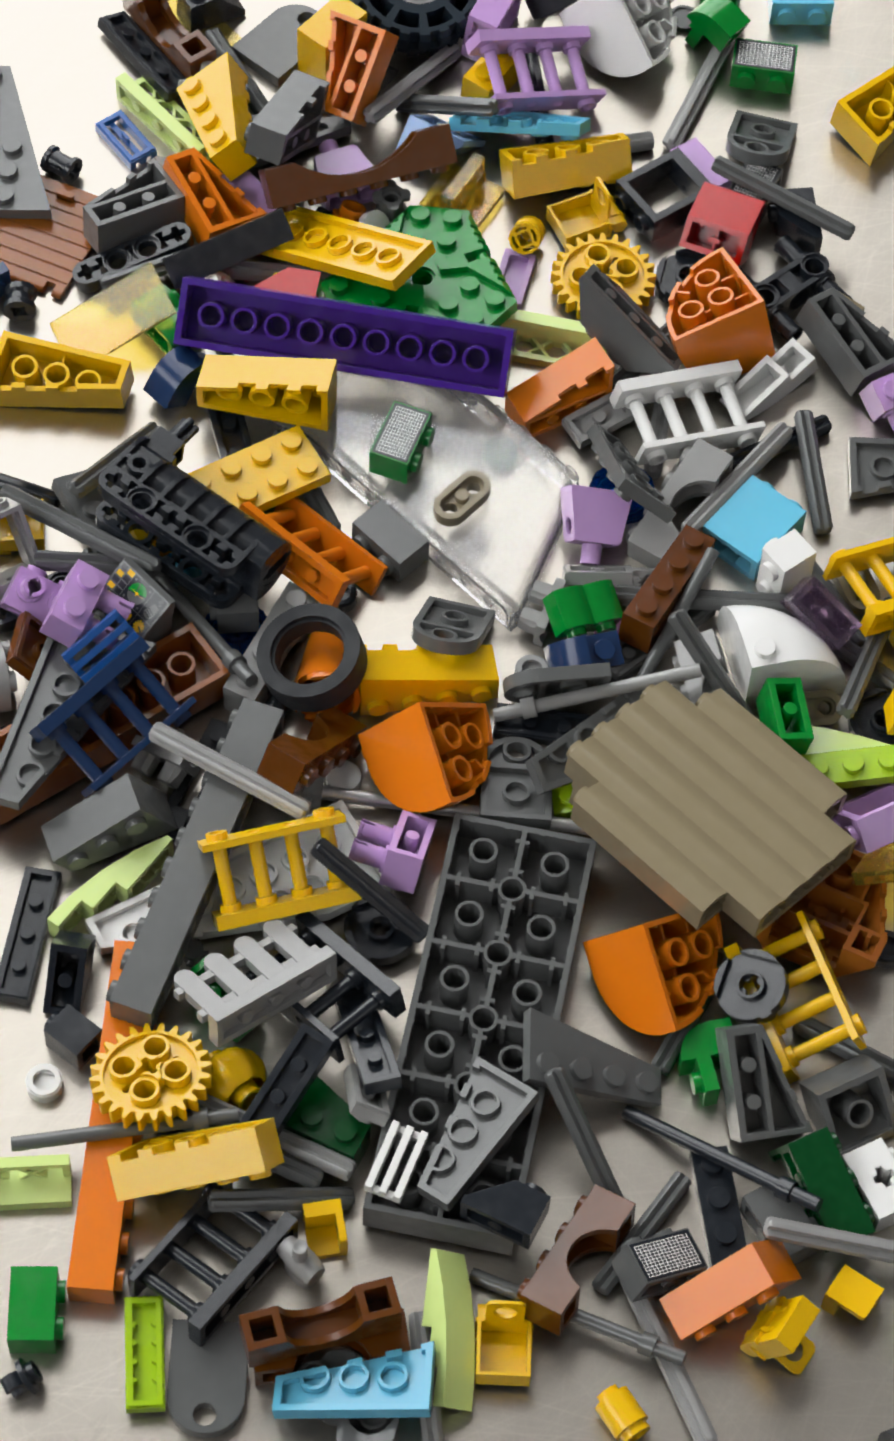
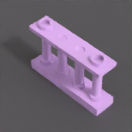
M589 26L478 29L465 43L468 55H481V57L485 58L494 92L491 98L498 101L499 112L497 115L499 116L512 112L578 109L580 112H586L594 109L597 103L607 94L605 89H589L579 53L581 47L591 38ZM552 52H563L568 56L576 90H562ZM508 53L509 56L513 57L521 92L507 93L497 54ZM525 53H536V55L540 56L549 91H534Z

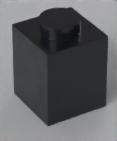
M67 1004L61 1012H54L44 1025L43 1031L46 1046L78 1071L100 1049L102 1029L70 1004Z

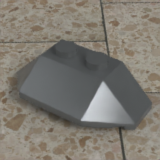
M595 264L590 266L579 279L580 321L585 327L588 336L591 339L596 337L599 343L608 351L611 360L621 365L626 371L658 374L677 370L682 362L665 333L616 282L605 273H602Z

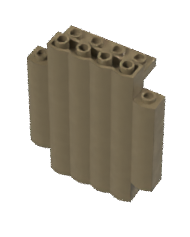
M666 680L656 686L651 684L642 692L639 700L632 704L629 702L624 704L618 710L614 719L609 722L602 721L592 731L591 737L584 741L577 740L566 753L567 762L564 773L573 780L571 784L573 789L569 801L573 805L570 819L697 930L723 910L755 938L849 860L856 844V840L832 820L842 811L847 793L721 688L712 693L705 692L693 704Z

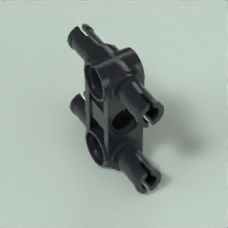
M789 235L781 237L774 245V251L788 265L766 279L755 283L738 266L764 299L770 327L786 343L792 337L797 341L803 334V329L788 314L804 305L808 299L832 287L853 299L835 283L834 274L829 270L828 259L820 253L804 252Z

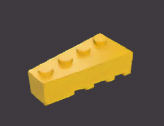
M226 52L200 72L187 78L176 89L209 157L228 180L232 182L257 164L255 156L244 153L247 143L244 140V133L248 124L252 122V115L248 112L247 105L250 103V96L245 86L248 84V78L231 55Z
M894 66L837 101L830 120L831 125L869 166L894 141Z
M624 133L499 149L502 187L514 199L570 188L591 187L594 184L595 177L598 176L607 184H616V180L632 172L630 138Z
M3 330L0 338V407L125 408L134 383L131 361Z
M205 355L196 384L197 406L328 431L337 400V359Z
M364 644L367 651V668L359 685L361 697L359 705L360 716H382L388 712L402 711L418 702L463 703L474 701L483 703L490 699L498 698L499 676L492 645H481L477 651L471 654L446 655L426 650L418 645L414 650H398L397 644H383L382 650H368L367 644Z
M274 1117L146 1138L107 1157L117 1202L149 1195H161L184 1188L185 1190L198 1189L213 1182H217V1185H226L240 1180L239 1177L249 1176V1180H258L271 1176V1169L285 1162Z

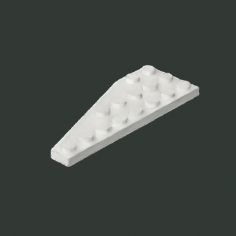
M341 799L329 806H333L334 811L340 810L346 816L347 822L335 824L334 830L338 849L349 857L359 826ZM319 828L298 832L308 885H312L313 889L327 886L326 881L329 880L327 868L310 853L314 844L321 839ZM284 836L262 840L272 892L277 893V897L291 894V889L294 886ZM245 844L232 850L228 856L236 898L241 901V905L256 902L255 897L258 896L249 846ZM353 861L379 883L381 877L379 868ZM217 882L193 939L202 940L261 931L267 921L219 932L213 924L211 911L220 910L219 905L222 904L219 883ZM382 885L388 891L393 890L388 886ZM153 888L85 919V926L90 935L96 936L95 944L101 955L113 953L115 940L136 941L134 938L135 928L141 917L146 919L150 910L148 900ZM357 901L310 912L320 921H326L351 910ZM298 914L274 920H279L286 926L291 923L297 925L295 916Z

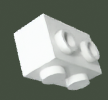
M793 529L779 539L777 537L773 538L764 545L756 581L758 592L802 594L809 589L810 583L805 578H811L817 552L796 529Z

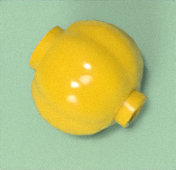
M227 1047L222 1051L214 1050L209 1054L213 1069V1076H211L213 1086L207 1089V1094L247 1111L267 1079L263 1060L254 1051L246 1048Z

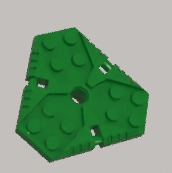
M410 205L384 228L432 241L436 251L397 291L330 274L321 282V295L323 298L501 326L517 311V300L508 283H506L495 259L491 258L488 245H486L484 238H482V234L478 230L470 211L463 209Z

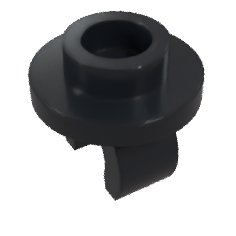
M19 1358L14 1361L16 1371L7 1374L0 1380L6 1394L12 1393L13 1397L17 1398L28 1390L33 1394L39 1393L41 1391L40 1382L43 1381V1376L32 1360L26 1362L24 1359Z

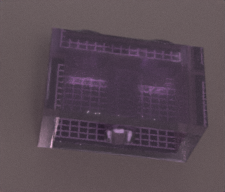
M815 576L802 578L780 601L796 619L813 629L827 643L831 650H839L862 626Z

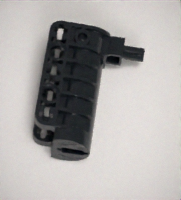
M183 417L170 431L160 426L149 438L147 436L139 437L101 472L98 481V491L104 500L96 509L95 523L97 527L160 558L163 566L161 572L210 606L218 609L228 608L243 593L257 601L271 589L285 569L292 551V545L288 541L177 467L183 460L185 444L199 431V427L194 425L192 418L188 417L185 419ZM108 481L114 483V486L108 487ZM114 513L117 514V520L114 518L107 520L105 518V514L109 516ZM141 529L148 536L145 539L136 540L129 533L132 530ZM154 540H156V547L152 545ZM168 550L172 552L171 557L166 555L162 558L159 555L160 551L162 553H166ZM191 566L197 567L203 574L193 578L184 573V569ZM209 578H211V584L207 582ZM223 588L227 589L226 595L223 593L218 596L214 594L215 589L218 591Z

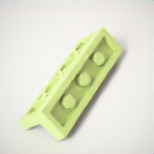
M124 72L115 78L117 100L175 154L194 147L212 164L214 163L209 155H206V148L189 114L174 100L165 102L143 76L134 81ZM146 87L152 93V96H150L143 88ZM185 127H189L192 130V134Z
M518 309L501 325V327L517 329L515 344L524 341L530 342L533 346V349L527 352L518 351L514 346L512 361L548 367L562 358L550 357L546 352L553 347L561 348L565 352L564 356L591 340L581 321Z
M69 1154L0 1157V1211L73 1207L72 1168Z

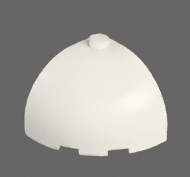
M579 0L559 13L563 26H589L591 38L581 47L579 53L597 70L616 77L638 75L659 64L670 53L669 45L671 40L676 37L677 17H672L671 2L675 0Z
M731 605L723 606L720 609L717 628L735 686L750 710L757 709L756 698L767 678L801 677L804 692L830 690L837 694L844 692L846 678L838 659L827 643L805 623L784 612L762 606Z

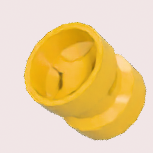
M530 215L520 218L509 234V243L512 249L523 255L535 252L545 237L546 231L542 221Z

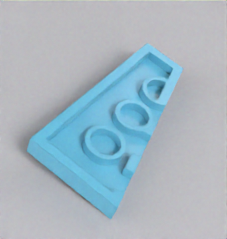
M528 111L512 112L503 116L493 115L491 117L463 115L449 117L450 129L453 131L530 134L533 137L556 135L560 136V139L578 140L580 136L590 131L591 118Z
M434 1341L420 1344V1349L402 1352L401 1348L386 1351V1356L363 1361L362 1357L347 1360V1364L335 1368L328 1369L324 1365L276 1376L272 1405L274 1419L431 1418L436 1353Z

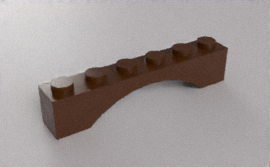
M438 124L411 131L402 145L389 157L372 167L358 172L341 175L324 174L290 162L280 166L261 169L258 172L267 208H282L285 213L296 210V203L308 200L309 206L327 202V195L339 193V197L342 198L358 194V187L369 185L370 190L389 186V179L400 177L401 182L420 178L418 173L420 171L430 169L431 174L450 170L449 164L458 162L450 125Z

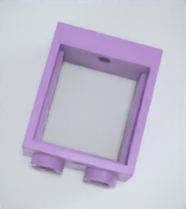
M477 0L468 15L461 55L476 62L481 55H468L465 43L478 29L511 28L518 17L522 0Z
M894 783L882 785L846 801L842 811L832 819L856 840L854 849L868 854L894 842Z

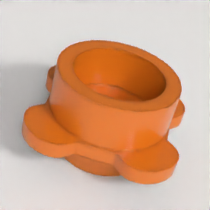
M343 200L340 209H333L332 215L358 222L361 215L366 212V208L357 201Z

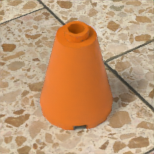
M312 632L294 682L310 684L321 681L331 675L342 661L344 643L333 634ZM359 686L350 697L334 707L346 714L352 711L353 714L356 713L361 703ZM322 711L302 713L305 714L306 720L314 722L316 715Z

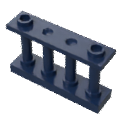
M141 636L29 732L37 743L47 736L51 741L55 739L92 781L81 792L85 798L94 791L97 792L115 781L112 776L151 742L149 740V732L153 725L118 686L120 683L116 678L118 674L124 669L129 674L131 672L134 673L169 714L161 721L167 726L173 724L176 728L179 727L192 715L188 709L197 702L192 696L179 705L143 663L145 659L142 657V654L150 646ZM99 691L103 696L107 694L142 734L143 738L130 750L92 708L94 704L90 699ZM72 714L77 718L82 717L118 759L105 772L100 770L67 732L68 726L64 721Z

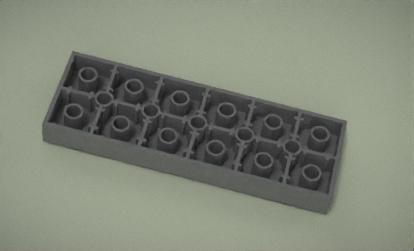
M455 813L397 1060L403 1088L390 1090L388 1098L390 1117L385 1126L381 1128L374 1162L393 1120L399 1121L400 1125L407 1127V1125L412 1126L414 1131L419 1133L421 1130L428 1132V1140L400 1204L366 1192L363 1205L364 1226L512 1256L514 1243L459 1217L460 1203L464 1195L517 1180L524 1184L527 1183L546 1087L526 1084L538 1092L539 1101L450 1212L420 1195L417 1184L436 1144H439L445 1132L444 1126L449 1115L453 1114L458 1104L459 1094L464 1083H467L471 1076L472 1066L476 1057L479 1056L522 1082L524 1011L531 1007L561 1021L595 859L597 842L594 839ZM396 1136L375 1185L381 1186L402 1136ZM410 1140L389 1188L393 1192H395L416 1144L415 1141Z

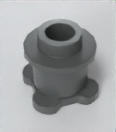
M388 180L389 186L382 187L379 191H374L372 194V200L376 203L375 210L385 213L390 223L407 208L405 202L411 198L410 191L399 187L394 180Z

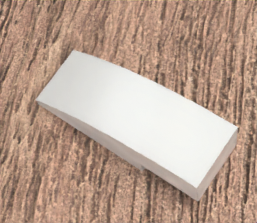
M793 337L772 357L766 355L733 387L746 421L787 396L818 369L816 358ZM720 398V402L726 407L723 398Z

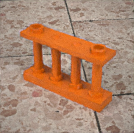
M295 497L277 505L274 512L265 514L249 501L241 503L240 510L292 545L290 558L282 574L318 602L337 608L348 585L354 583L370 596L375 595L388 566L299 498Z

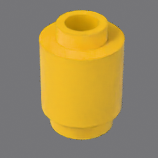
M614 1384L597 1396L599 1403L596 1405L595 1410L616 1440L637 1441L650 1430L651 1427L647 1423L648 1416L627 1386L618 1388Z

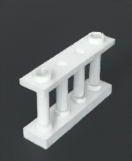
M738 359L617 381L609 398L613 409L625 407L631 409L644 442L635 457L637 466L644 464L654 466L663 463L665 460L680 458L684 449L687 446L692 448L698 438L721 450L735 447L742 449L758 442L766 427L765 422L747 423L733 389L743 371ZM714 391L721 393L734 426L717 428L703 393ZM680 397L691 398L704 432L687 434L673 399ZM652 402L661 404L674 437L657 440L643 404Z

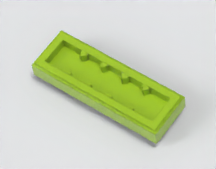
M161 1296L124 1297L126 1414L166 1412L164 1299Z

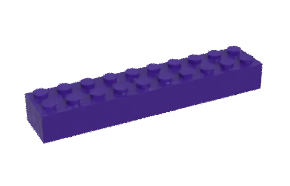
M186 276L182 278L173 344L245 356L337 359V371L504 398L508 390L517 329Z

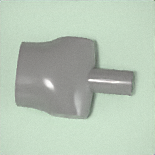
M293 1235L288 1236L278 1245L276 1252L284 1262L286 1274L298 1286L304 1289L313 1288L325 1272L319 1257L308 1247L304 1240L297 1239Z

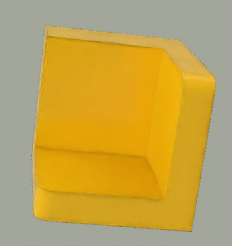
M341 1199L303 1204V1222L308 1247L319 1259L348 1255V1240Z
M845 1264L826 1291L820 1308L834 1316L838 1308L841 1307L858 1319L865 1320L872 1308H876L880 1302L884 1288Z

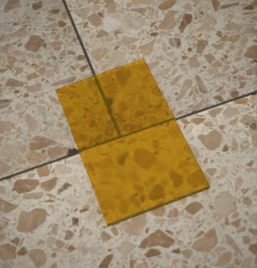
M149 262L50 322V325L59 344L108 355L177 312L152 262Z

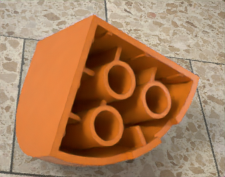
M723 247L700 259L690 267V274L684 281L676 283L668 299L669 308L666 314V322L674 350L686 368L738 359L743 369L742 375L749 372L766 355L772 357L775 354L765 301Z
M418 702L358 734L362 755L366 760L375 785L385 798L406 811L417 813L432 812L458 804L476 793L475 790L479 784L485 782L490 770L491 761L487 760V747L493 744L486 703Z
M675 913L583 942L593 978L604 1002L625 1025L647 1035L669 1034L681 1030L694 1022L703 1013L702 1007L708 996L714 995V979L719 969L716 968L718 949L723 948L722 926L719 913L698 930L680 914Z

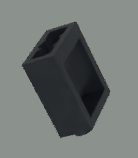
M677 147L616 180L615 204L619 210L625 212L633 221L638 232L644 233L651 242H654L685 225L688 214L705 181L709 182V180ZM668 176L685 194L686 198L656 214L638 192Z

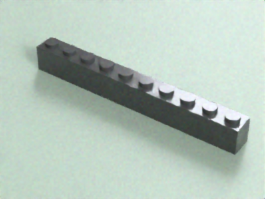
M243 698L239 709L232 710L227 724L229 732L226 739L222 737L219 739L215 751L257 773L269 742L282 735L284 730V710ZM206 770L201 783V787H203L200 797L195 796L190 804L188 811L190 820L187 826H181L175 840V847L177 849L174 856H168L164 862L161 876L164 877L159 888L154 887L148 900L150 910L146 919L142 917L139 919L134 932V938L136 939L132 950L128 948L125 950L120 964L122 973L118 981L113 980L106 995V1001L110 1003L111 1017L141 1027L148 1023L151 1030L155 1027L174 983V975L182 965L218 882L212 851L203 853L198 848L197 841L206 839V833L216 830H227V834L239 832L255 797ZM232 847L227 848L228 856L232 850Z

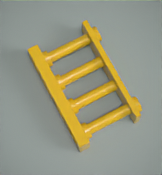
M894 537L848 550L840 549L829 558V563L822 575L825 581L844 576L866 607L865 614L860 622L861 624L858 626L864 637L894 628V576L885 565L894 562ZM871 568L892 599L885 601L877 600L858 571Z
M333 806L322 807L313 810V816L227 834V830H216L206 833V839L198 840V848L203 853L211 851L213 853L222 904L219 905L220 910L211 911L215 928L220 932L361 900V897L328 869L329 880L326 881L327 886L313 889L312 885H308L298 832L319 828L321 838H326L338 848L334 825L347 822L345 814L340 810L334 811ZM284 836L294 888L291 889V894L277 897V893L272 892L262 840ZM248 844L258 896L255 897L256 902L241 905V901L236 898L227 848Z
M802 910L796 913L802 927L801 930L760 949L776 958L808 942L816 960L788 973L789 989L823 974L830 992L780 1016L777 1013L775 1019L770 1022L756 1023L763 1025L782 1064V1070L789 1084L800 1080L796 1067L801 1065V1060L851 1037L860 1050L867 1048L862 1036L868 1033L860 1015L858 1013L852 1014L820 943V940L825 938L824 933L816 918L810 921ZM737 942L723 948L727 958L730 959L740 955V951H743ZM753 978L751 983H744L743 988L748 991V995L757 992L760 987L757 983V978ZM835 1005L837 1006L844 1024L794 1048L792 1045L786 1047L782 1035L787 1033V1028Z

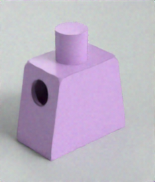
M334 139L323 141L319 145L321 154L314 157V171L324 174H348L373 166L357 145L351 144L339 148ZM369 185L358 187V194L342 198L339 197V193L327 195L328 201L321 203V205L332 213L333 209H340L343 200H354L365 204L373 201V192L379 191L381 188L370 190Z
M573 484L561 487L564 541L566 543L582 545L580 564L600 565L602 547L612 548L621 544L632 500L626 502L614 490Z

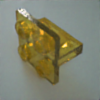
M474 152L463 167L454 163L449 164L450 170L441 174L420 201L419 206L469 210L479 228L503 197L505 189L486 179L487 173L484 171L485 157Z

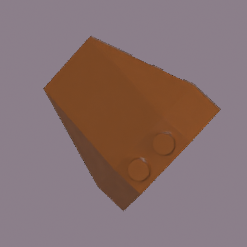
M853 849L849 860L756 936L761 946H768L801 930L802 927L796 913L802 910L810 921L815 918L818 921L825 936L824 939L820 940V943L836 977L874 968L887 943V933L885 932V921L887 919V909H885L887 863ZM808 942L779 956L801 966L816 960Z

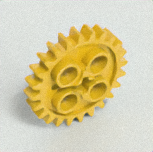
M602 232L600 239L595 240L593 235L589 233L586 242L577 237L575 246L566 243L565 252L558 251L557 261L552 263L550 283L553 284L552 294L558 295V304L566 303V313L576 310V319L579 320V279L590 266L595 264L602 273H605L616 282L642 309V305L649 306L650 297L654 296L656 283L654 263H648L649 254L640 255V245L630 248L629 238L622 243L618 242V234H615L611 240H607L605 233Z
M145 1023L143 1032L139 1033L132 1026L129 1028L130 1036L124 1037L122 1034L117 1033V1044L105 1042L106 1053L95 1054L97 1064L90 1066L92 1077L89 1078L94 1103H99L101 1114L109 1112L112 1123L122 1118L125 1129L133 1122H137L140 1132L143 1131L147 1123H152L154 1131H158L160 1122L163 1121L172 1128L174 1127V1117L178 1116L186 1121L188 1120L187 1109L196 1112L200 1110L198 1100L207 1101V1089L213 1086L211 1079L213 1069L208 1050H203L200 1039L193 1041L192 1032L188 1031L180 1036L179 1026L177 1025L167 1032L165 1031L164 1023H160L157 1030L151 1031L149 1024Z

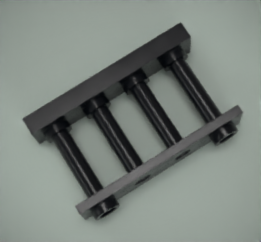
M311 912L301 913L295 916L299 930L297 936L309 947L314 944L319 948L328 945L337 953V970L344 975V978L308 1007L304 1008L297 1002L281 1011V1013L298 1028H300L302 1023H305L334 1041L337 1046L330 1056L338 1063H341L345 1057L340 1039L377 1009L379 1011L384 1009L394 1018H397L406 1010L402 991L395 982ZM280 953L274 956L280 964L287 960ZM246 965L241 966L243 974L250 980L258 977ZM353 989L356 991L361 989L368 996L366 1000L331 1028L326 1027L317 1019Z
M217 1182L208 1183L204 1187L202 1196L148 1256L144 1260L142 1258L138 1259L128 1272L129 1295L131 1297H138L148 1287L188 1316L189 1339L200 1347L280 1258L276 1252L278 1245L290 1235L298 1238V1219L287 1211L277 1221L275 1219L269 1221L257 1211L231 1212L261 1233V1239L253 1248L250 1246L245 1248L207 1221L214 1213L209 1211L207 1206V1195L210 1190L233 1189V1183L226 1185H217ZM197 1232L237 1261V1266L229 1275H220L182 1247ZM171 1259L213 1288L211 1296L204 1303H196L158 1275Z

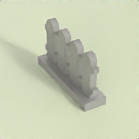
M269 920L263 925V940L256 942L251 937L242 936L234 941L233 957L227 959L220 953L208 954L204 958L205 972L197 976L191 970L178 971L174 975V997L179 1002L186 999L198 1010L197 1019L202 1024L208 1021L209 1040L219 1048L337 979V953L328 945L323 948H319L316 944L309 947L297 936L298 928L293 923L286 926L279 920ZM275 948L287 960L280 964L268 951ZM246 965L258 977L250 980L238 968ZM216 982L228 994L221 998L208 985Z

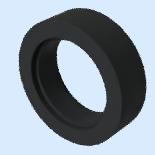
M311 603L299 605L283 612L266 627L258 643L256 660L258 670L268 690L279 703L296 711L318 712L342 703L354 693L366 672L367 651L356 625L346 613L330 605ZM327 632L335 635L344 643V654L338 668L321 681L310 684L295 683L285 678L280 672V662L284 651L290 643L304 634Z

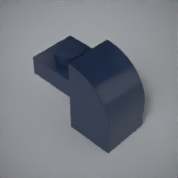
M179 345L175 347L155 366L143 390L165 409L185 407L196 387L206 354L195 352L189 346Z
M617 630L588 636L585 634L560 640L547 645L543 649L548 667L610 662V667L612 668L625 664Z

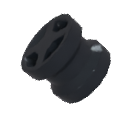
M14 281L7 284L4 288V297L6 299L3 304L4 315L14 321H28L34 318L36 314V304L34 302L37 299L36 287L25 281Z

